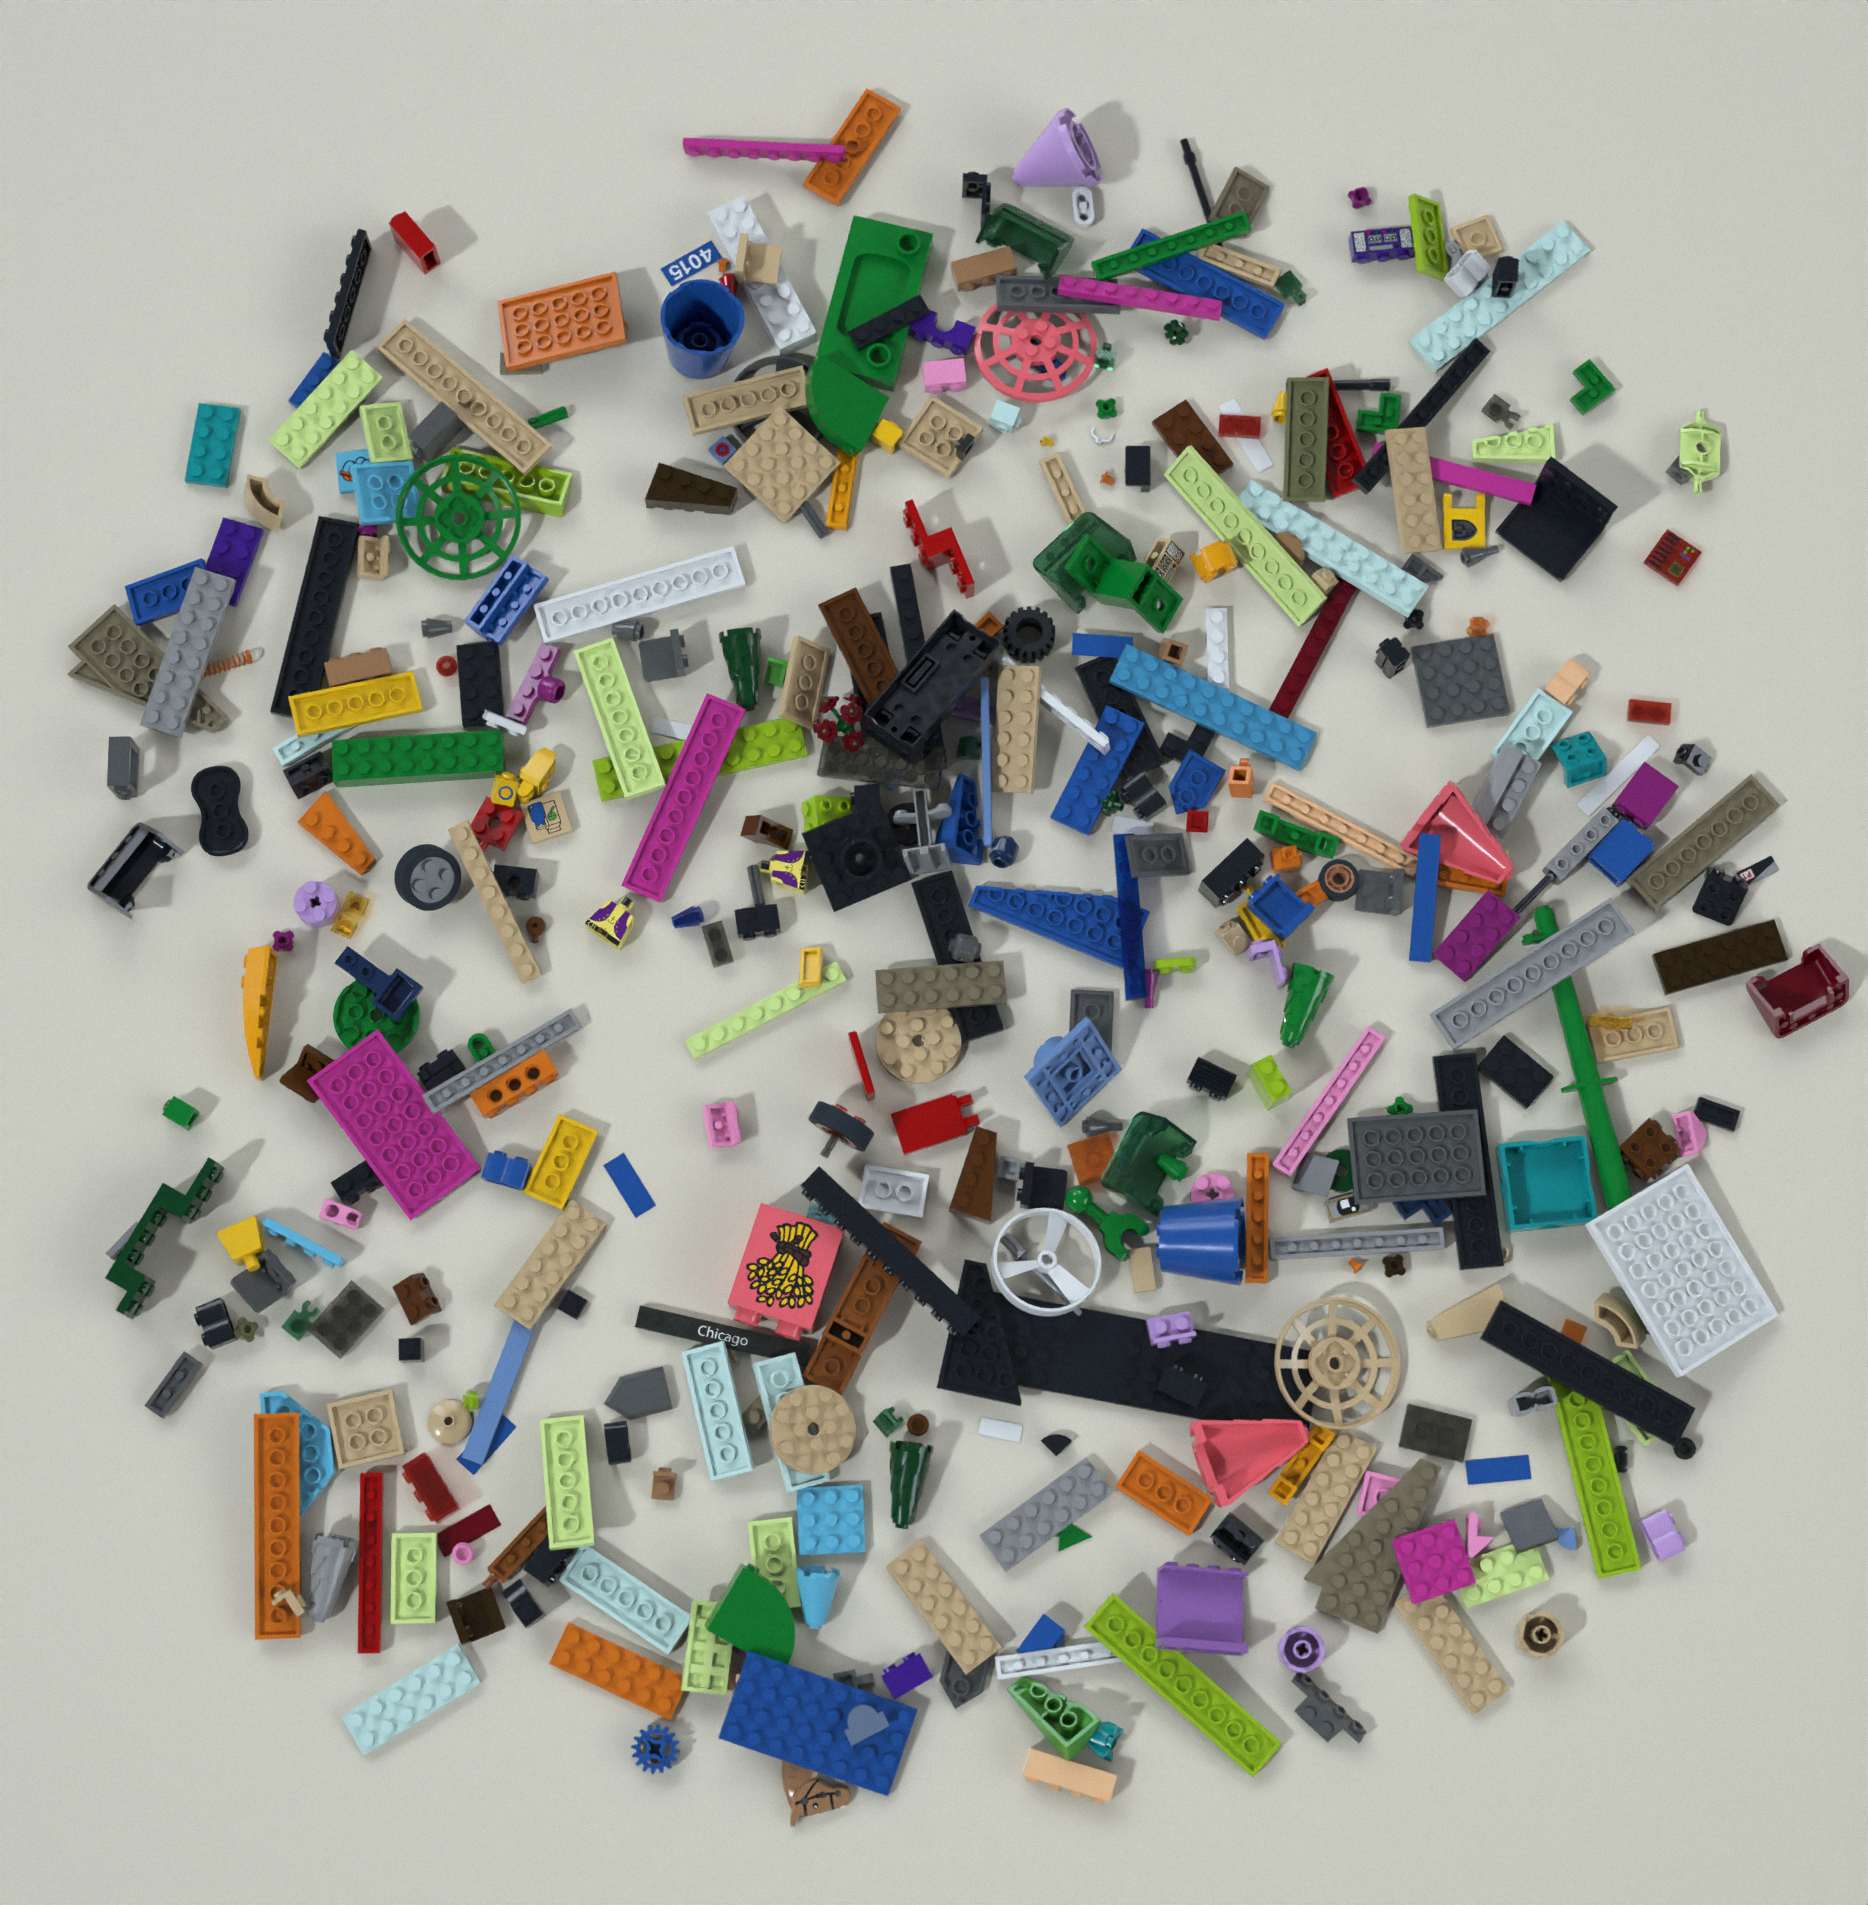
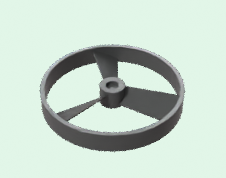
M770 356L757 360L747 366L734 382L742 381L752 372L768 365L776 364V372L801 365L808 372L810 365L794 357ZM798 410L787 412L817 441L822 438L823 434L811 417ZM759 420L732 426L735 434L743 444L748 439L740 431Z

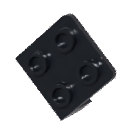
M978 172L963 173L962 198L982 199L980 228H984L985 222H989L991 182H987V174H979Z
M1707 867L1704 874V883L1692 906V911L1726 926H1731L1747 894L1748 883L1745 882L1746 880L1738 875L1732 877L1725 874L1726 872L1718 867L1713 869Z
M1025 1162V1167H1020L1019 1180H1023L1022 1189L1018 1188L1016 1201L1020 1202V1208H1053L1063 1211L1067 1171L1034 1166V1162Z

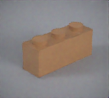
M1010 246L951 262V272L957 292H968L978 286H990L995 282L996 275L1016 276L1017 267Z
M381 647L373 648L370 652L363 654L361 652L352 653L350 657L346 658L334 657L329 662H324L330 688L393 675L389 653L386 648L382 649Z

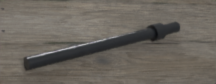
M1184 138L1180 140L1184 152L1183 159L1185 165H1188L1206 222L1209 223L1211 222L1208 220L1211 208L1195 163L1197 159L1195 153L1191 151L1188 139ZM1222 242L1216 244L1223 247Z

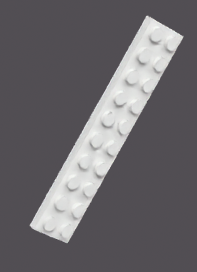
M734 546L533 604L544 643L552 644L610 627L613 623L627 622L746 587Z

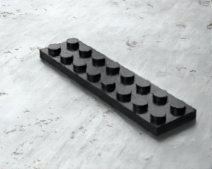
M952 870L912 882L911 886L937 965L966 963L954 960L951 952L948 951L950 940L954 939L957 934L963 933L973 936ZM979 956V958L975 959L972 963L982 962L981 957ZM996 1005L952 1008L963 1044L1004 1031Z

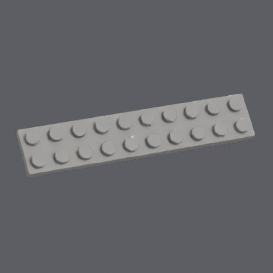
M1609 898L1432 1012L1430 1017L1454 1051L1635 935V931L1612 898Z

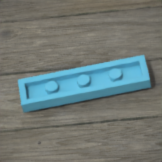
M266 1217L262 1223L267 1228L265 1232L276 1238L278 1235L285 1237L284 1242L295 1248L297 1245L305 1248L303 1252L313 1258L316 1255L324 1258L322 1262L332 1268L335 1265L340 1268L343 1266L345 1259L274 1220Z

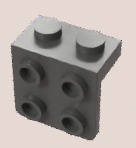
M678 629L670 630V637L641 641L639 643L643 675L646 682L686 676L685 668L689 667L687 655L682 654L685 641L684 636L679 635Z
M270 1249L264 1251L259 1257L258 1261L261 1267L258 1270L249 1272L246 1269L232 1278L230 1282L233 1288L256 1313L262 1312L289 1294L297 1282L293 1274L284 1267L279 1258Z

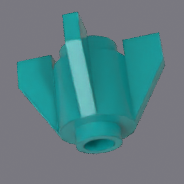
M1101 1722L1087 1745L1096 1755L1111 1762L1113 1760V1750L1124 1729L1111 1722Z

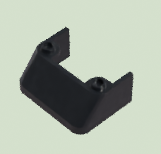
M139 822L133 826L92 877L87 889L119 913L132 919L133 915L129 911L135 905V897L132 895L158 862H169L174 857L175 852L183 855L184 851L158 830Z

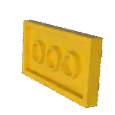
M559 1114L523 1194L563 1211L599 1131Z

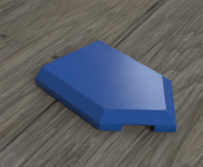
M1190 749L1169 784L1176 815L1185 813L1187 810L1205 807L1226 771Z

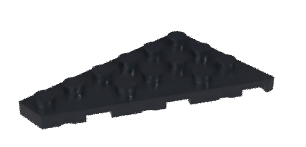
M965 1259L957 1295L981 1317L962 1338L959 1335L954 1337L949 1332L937 1389L1021 1406L1022 1401L987 1264Z

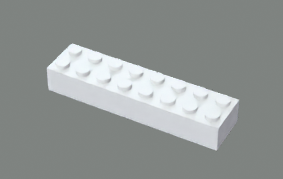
M741 196L707 212L709 224L734 272L740 233H748L749 241L752 243L770 245L745 196ZM781 264L777 285L740 282L779 356H788L817 342V332Z

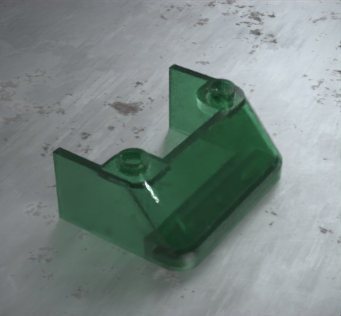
M1003 203L987 214L975 243L980 244L985 240L986 244L994 248L1002 245L1010 246L1011 249L1038 262L1039 271L1044 274V279L1048 280L1058 271L1073 245L1074 238L1011 204Z

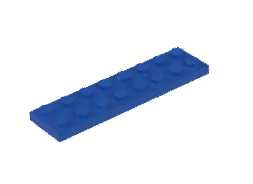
M1142 228L1131 248L1161 238ZM1190 253L1135 270L1177 294L1222 301L1220 317L1263 340H1266L1285 307V304Z

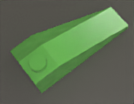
M1026 1676L1021 1677L1007 1689L1041 1733L1067 1761L1086 1747L1101 1723L1085 1705L1079 1702L1076 1704L1068 1700L1067 1696L1061 1693L1058 1695L1048 1690L1046 1686Z

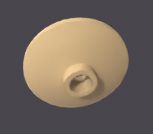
M442 1401L435 1405L429 1414L428 1429L431 1435L441 1443H458L471 1430V1413L459 1401ZM446 1418H452L453 1422L451 1425L445 1424Z

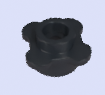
M1414 609L1408 618L1404 616V628L1422 629L1424 627L1422 622L1424 612L1420 609Z

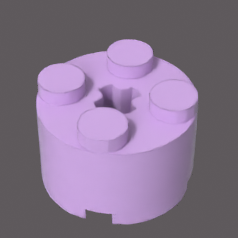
M308 881L298 889L294 897V909L301 920L309 927L318 929L331 925L340 914L339 899L333 889L326 883ZM319 902L321 903L320 906H317V905H316V906L314 907V904H315V903H319Z
M1296 1627L1286 1631L1281 1636L1277 1652L1280 1662L1287 1669L1297 1673L1312 1671L1321 1664L1325 1655V1646L1315 1630L1308 1627ZM1301 1644H1303V1648L1306 1650V1653H1302L1299 1656V1651L1296 1650V1646H1300Z

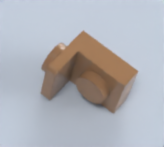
M659 1467L658 1471H653L651 1499L674 1501L676 1473L672 1472V1468Z

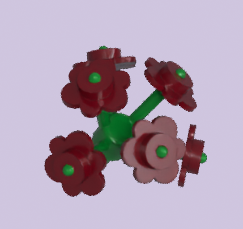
M857 693L850 694V697L844 696V699L851 702L840 707V715L834 708L839 697L828 696L824 698L818 711L826 714L831 710L838 719V722L836 724L834 721L824 719L821 723V716L818 715L817 721H813V732L817 733L818 739L825 740L828 744L833 743L838 732L846 734L842 737L843 748L849 749L851 752L858 751L859 747L864 745L863 739L865 735L863 732L856 733L854 729L856 721L860 722L862 720L861 715L863 713V708L856 706V703L866 705V702L861 701L862 697L858 696Z

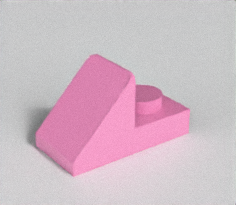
M1468 1513L1465 1516V1551L1468 1559L1473 1558L1495 1538L1477 1536V1532H1481V1519H1478L1477 1513Z

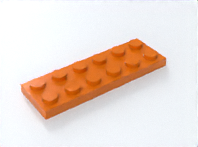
M866 88L829 144L844 145L846 161L836 164L828 161L817 162L804 181L803 188L838 207L901 112V107Z
M568 1622L549 1664L669 1720L672 1719L684 1693L681 1690L683 1675Z

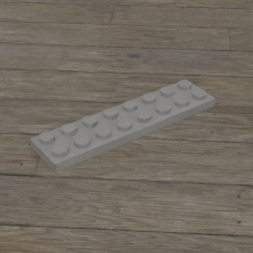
M195 567L141 719V726L182 738L236 584L235 579Z

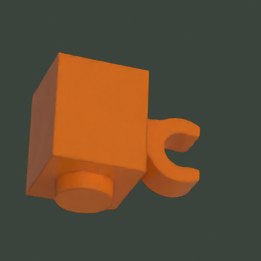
M1240 758L1239 766H1231L1228 787L1231 797L1252 798L1255 778L1252 767L1248 764L1249 758Z
M1296 845L1271 849L1269 853L1273 875L1298 871L1300 864L1303 863L1302 853L1297 851Z

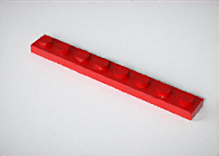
M382 1472L360 1473L358 1654L381 1653L384 1473Z

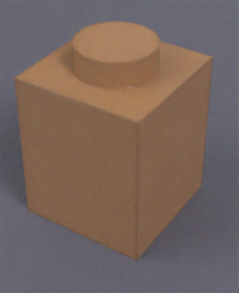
M1163 638L1156 658L1182 665L1188 645Z

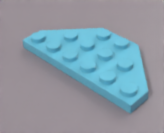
M283 1391L259 1394L261 1414L299 1412L301 1518L336 1473L332 1432L327 1425Z

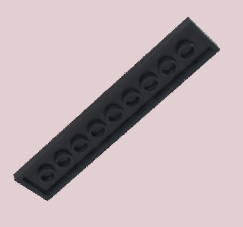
M323 516L318 517L270 710L271 714L293 718L288 696L321 690L325 673L324 662L328 661L359 535L357 530L360 526L359 523Z
M1476 1052L1433 1056L1432 1064L1439 1112L1478 1110L1486 1195L1450 1199L1459 1271L1503 1267Z
M1502 1300L1498 1302L1479 1338L1483 1342L1672 1447L1677 1446L1696 1409Z

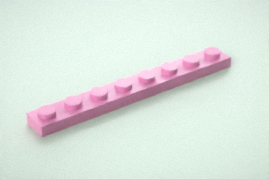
M1367 1026L1271 1165L1288 1178L1292 1175L1386 1037Z

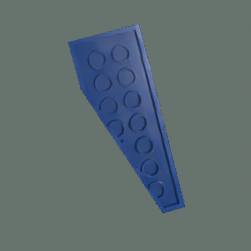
M976 886L968 904L970 908L1125 971L1150 914V911L1111 895L1072 894L1069 892L1044 890L1031 891L1017 888L1003 889L1002 887Z

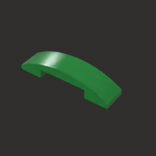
M1259 810L1253 828L1255 832L1286 846L1296 845L1297 850L1333 859L1339 842L1337 837L1323 832L1316 833L1280 820L1279 816L1263 810Z

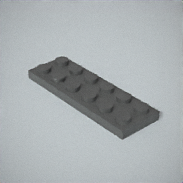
M996 275L997 311L1120 314L1121 307L1117 304L1057 295L1060 277ZM1108 279L1104 282L1118 284V279Z

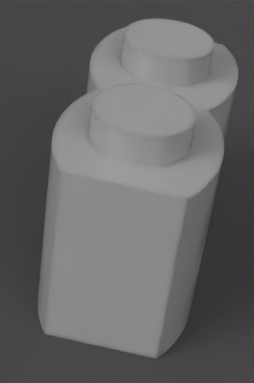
M1545 1386L1533 1392L1519 1393L1508 1399L1507 1402L1511 1416L1521 1417L1533 1411L1547 1410L1555 1406L1558 1400L1554 1387Z

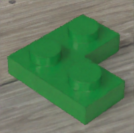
M1588 359L1572 373L1584 388L1571 397L1570 402L1582 415H1585L1612 395L1616 389L1595 364Z
M1381 392L1378 411L1358 409L1355 432L1385 435L1386 430L1396 429L1399 423L1401 395Z

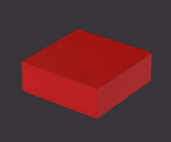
M1187 810L1186 831L1207 833L1209 811Z

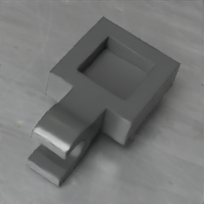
M855 1669L833 1674L835 1681L859 1688L858 1685L874 1682L872 1673L857 1676Z

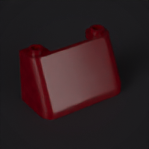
M1818 944L1804 950L1801 963L1768 981L1763 976L1752 977L1746 982V990L1770 1031L1777 1039H1781L1842 1007L1849 999V978L1824 948Z

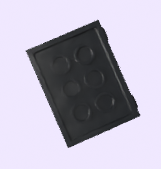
M1551 456L1546 461L1537 481L1534 483L1536 484V489L1531 506L1518 503L1496 529L1495 533L1561 583L1607 527L1618 506Z

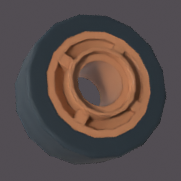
M1335 859L1323 866L1318 876V882L1329 900L1341 902L1349 899L1355 893L1359 885V874L1352 863L1342 859ZM1339 876L1343 879L1344 883L1341 885L1336 884L1333 878Z

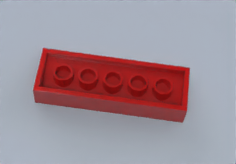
M1326 368L1307 377H1329L1326 479L1332 495L1336 499L1360 490L1351 480L1366 462L1331 373Z

